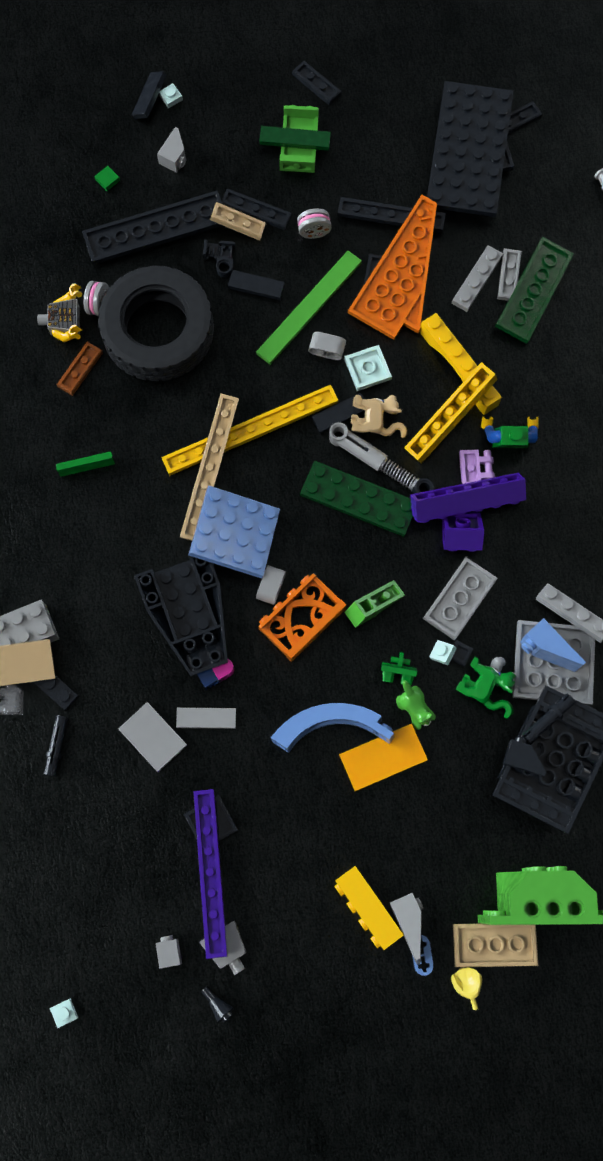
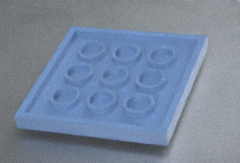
M208 485L188 555L262 578L280 509Z

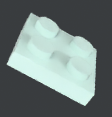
M379 345L344 357L357 391L392 379Z

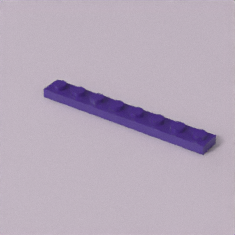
M214 789L193 791L206 959L228 957Z

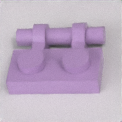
M460 450L462 484L495 477L492 469L494 460L491 456V450L483 451L484 456L479 457V450ZM480 464L485 465V472L481 473Z

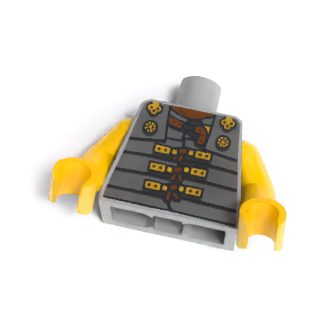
M72 284L68 293L53 303L48 304V314H38L37 316L38 325H47L50 334L62 342H67L74 338L80 339L81 337L80 306L75 298L81 297L82 292L78 291L81 289V286L77 284Z

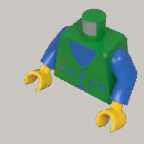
M484 416L482 417L481 428L484 429L488 441L492 443V448H528V443H535L538 439V417L535 420H531L528 417L527 426H501L495 429L492 426L493 417L485 419Z

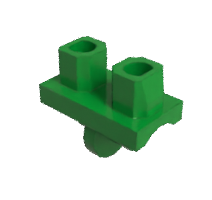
M400 652L399 657L391 656L390 661L398 663V665L382 662L383 681L393 682L394 673L402 674L401 684L406 680L411 685L413 678L417 675V668L403 666L402 664L410 665L411 659L403 658L404 653Z

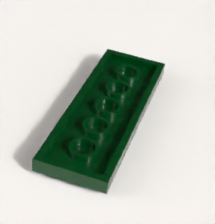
M542 237L495 327L527 344L574 253Z
M315 460L300 492L302 497L405 537L413 517L411 498Z

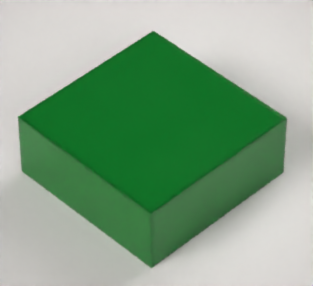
M109 166L94 176L95 180L106 191L110 190L120 181L119 176Z

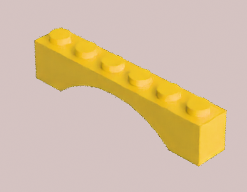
M437 313L421 322L419 331L431 347L435 348L445 357L464 382L476 369L477 364ZM492 385L475 405L485 415L499 406L502 397Z

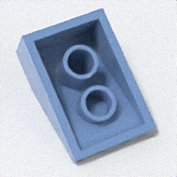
M544 618L520 641L521 647L526 653H531L534 657L573 672L586 663Z

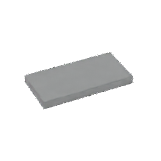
M465 557L423 619L453 640H456L498 578Z

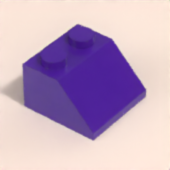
M466 512L464 515H452L442 519L444 550H467L470 552L482 550L484 527L480 512Z

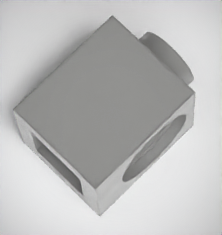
M173 935L161 937V942L156 943L159 969L182 964L178 939H173Z

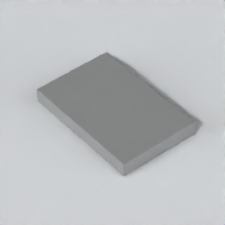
M148 702L118 728L157 772L161 771L187 746Z

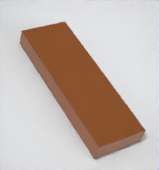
M87 341L56 384L57 387L73 396L99 360L103 351Z

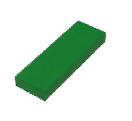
M106 452L56 464V469L60 477L114 465L115 461L112 453Z

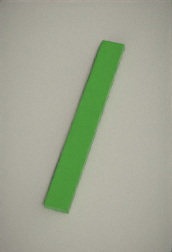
M347 251L256 351V354L271 365L362 264V260L350 251Z

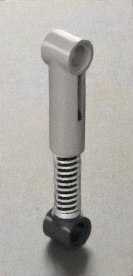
M337 422L331 426L329 440L334 446H340L373 469L381 470L386 475L389 474V477L392 476L400 484L403 483V486L406 485L413 494L420 493L419 488L422 487L428 491L434 490L431 480L427 478L418 479L416 476L413 477V474L410 475V472L404 471L405 469L402 470V467L399 468V465L396 466V463L393 464V461L390 462L391 460H388V455L348 430L345 424ZM336 432H341L343 436L337 437L334 434Z

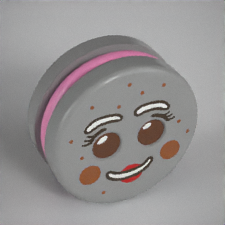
M309 209L302 212L297 218L299 234L304 238H320L331 231L330 215L324 209Z
M90 281L87 284L84 292V309L88 315L98 316L103 297L106 296V292L109 289L107 283Z

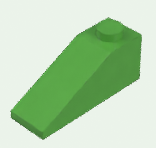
M393 580L354 601L344 613L356 628L403 598L405 594Z

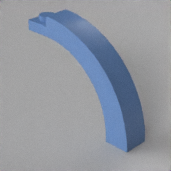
M329 703L308 708L294 715L277 729L271 740L289 753L294 745L306 734L327 725L348 724L358 726L375 734L388 744L393 740L394 733L392 732L393 729L388 725L380 724L382 721L381 715L372 710L353 704Z

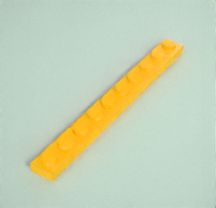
M328 385L231 427L224 452L337 404L338 398L332 386ZM208 438L161 457L169 476L201 463Z

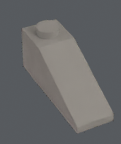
M410 893L390 902V906L413 958L418 965L421 963V910L423 906L419 897L415 898L413 893Z

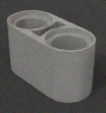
M314 332L308 351L316 356L341 360L346 340L339 336Z
M267 565L257 591L256 599L275 605L286 571Z

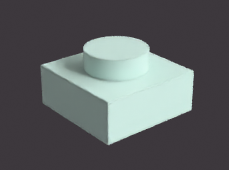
M174 84L167 86L159 92L160 98L168 108L183 100L181 93Z
M437 640L429 657L434 661L449 665L457 648L454 645Z
M71 998L50 1008L57 1028L78 1019Z

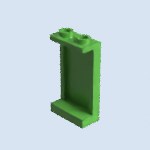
M285 105L283 128L318 131L319 108ZM281 147L280 171L315 173L316 150Z

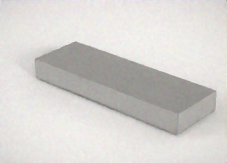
M505 248L503 250L497 296L499 300L508 301L518 283L522 251Z
M177 708L176 728L236 729V708Z

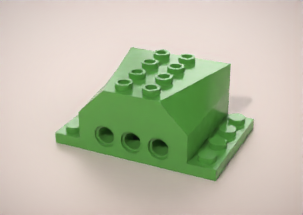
M567 866L522 868L520 872L496 873L498 911L483 910V915H478V923L487 925L603 924V910H598L597 892L576 871H567Z

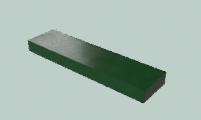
M261 126L259 143L260 145L329 151L331 132Z

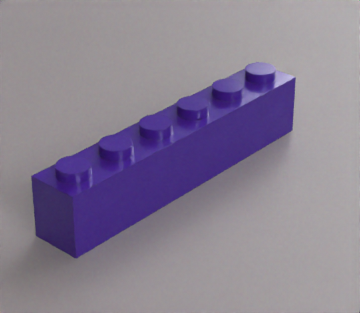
M519 473L410 494L412 516L417 522L426 523L432 519H445L452 515H464L466 512L483 511L485 508H499L505 504H518L520 501L526 500L525 478Z

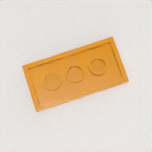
M412 724L393 731L394 738L390 744L381 738H376L339 754L354 791H358L428 760Z

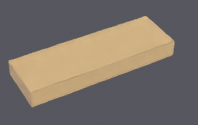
M216 202L210 218L211 221L259 241L266 224L261 220Z

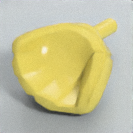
M461 968L452 975L451 982L457 993L462 997L470 999L473 1010H477L478 1006L475 998L479 996L481 990L482 976L474 968Z

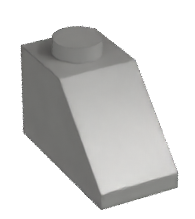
M177 127L173 129L157 153L159 164L176 173L186 163L185 151Z

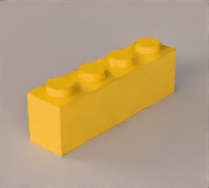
M356 866L335 880L337 885L334 887L340 896L345 894L349 900L346 903L353 914L355 912L358 913L361 918L358 922L365 931L369 929L373 937L370 939L377 949L381 946L385 950L404 936Z

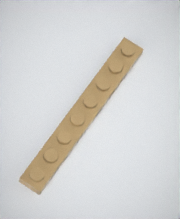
M220 394L180 538L193 540L208 485L215 486L239 398Z

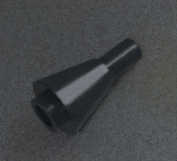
M208 986L201 991L209 1001L217 1022L222 1021L226 1023L233 1016L232 1011L234 1008L218 996H215Z

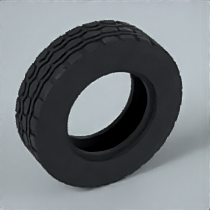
M148 266L125 274L114 282L113 286L111 285L106 292V296L103 297L101 307L99 308V330L108 355L121 370H125V373L133 377L136 376L138 379L166 381L183 376L185 373L193 370L195 366H198L212 344L214 323L208 296L196 280L194 281L191 276L175 268ZM164 301L180 308L187 318L185 328L180 336L171 343L158 347L145 346L132 339L127 332L128 322L132 314L146 303Z

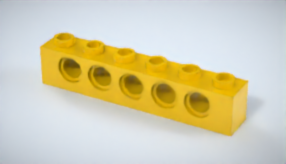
M481 362L405 446V449L422 464L497 381L496 374Z

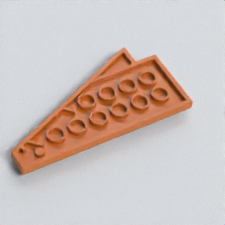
M424 195L420 196L348 309V314L393 340L403 325L417 334L420 331L437 203Z

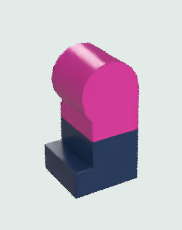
M228 659L227 664L197 675L205 689L208 690L230 677L234 672V666L232 661Z

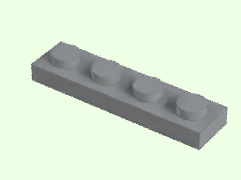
M487 245L451 304L467 312L501 260L503 253Z
M547 583L537 595L536 600L601 643L603 641V619Z

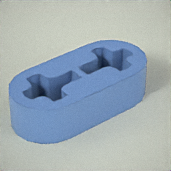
M421 935V940L426 942V946H423L421 957L424 956V961L429 963V967H426V971L423 972L421 968H418L414 958L413 964L418 974L426 976L433 970V960L430 942L427 937Z

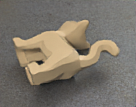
M355 395L353 406L365 410L364 418H359L358 415L354 414L351 416V431L391 436L396 430H400L401 438L406 437L407 428L403 423H393L388 429L383 427L384 412L389 414L402 412L399 409L396 396L390 395L384 400L378 398L365 400L360 395Z

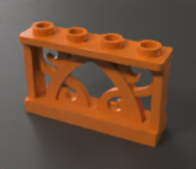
M314 573L311 576H305L300 582L301 585L297 589L293 588L287 594L288 598L283 603L281 601L278 602L273 608L274 611L269 616L265 615L259 621V630L291 662L346 610V604L317 578ZM309 587H317L320 590L318 600H314V591L312 595H307L306 591ZM324 594L335 604L334 607L321 602ZM300 595H302L303 599L296 600ZM313 607L310 617L314 626L312 628L306 625L291 627L293 608ZM317 608L319 609L317 613H321L323 615L320 619H317L314 616ZM285 611V615L283 618L280 615ZM278 621L280 626L276 629L282 630L285 628V632L274 634L271 632L270 626L273 622ZM302 629L304 631V635L302 637H299L297 635L298 632H296L294 635L293 632ZM287 636L292 648L288 650L278 639Z

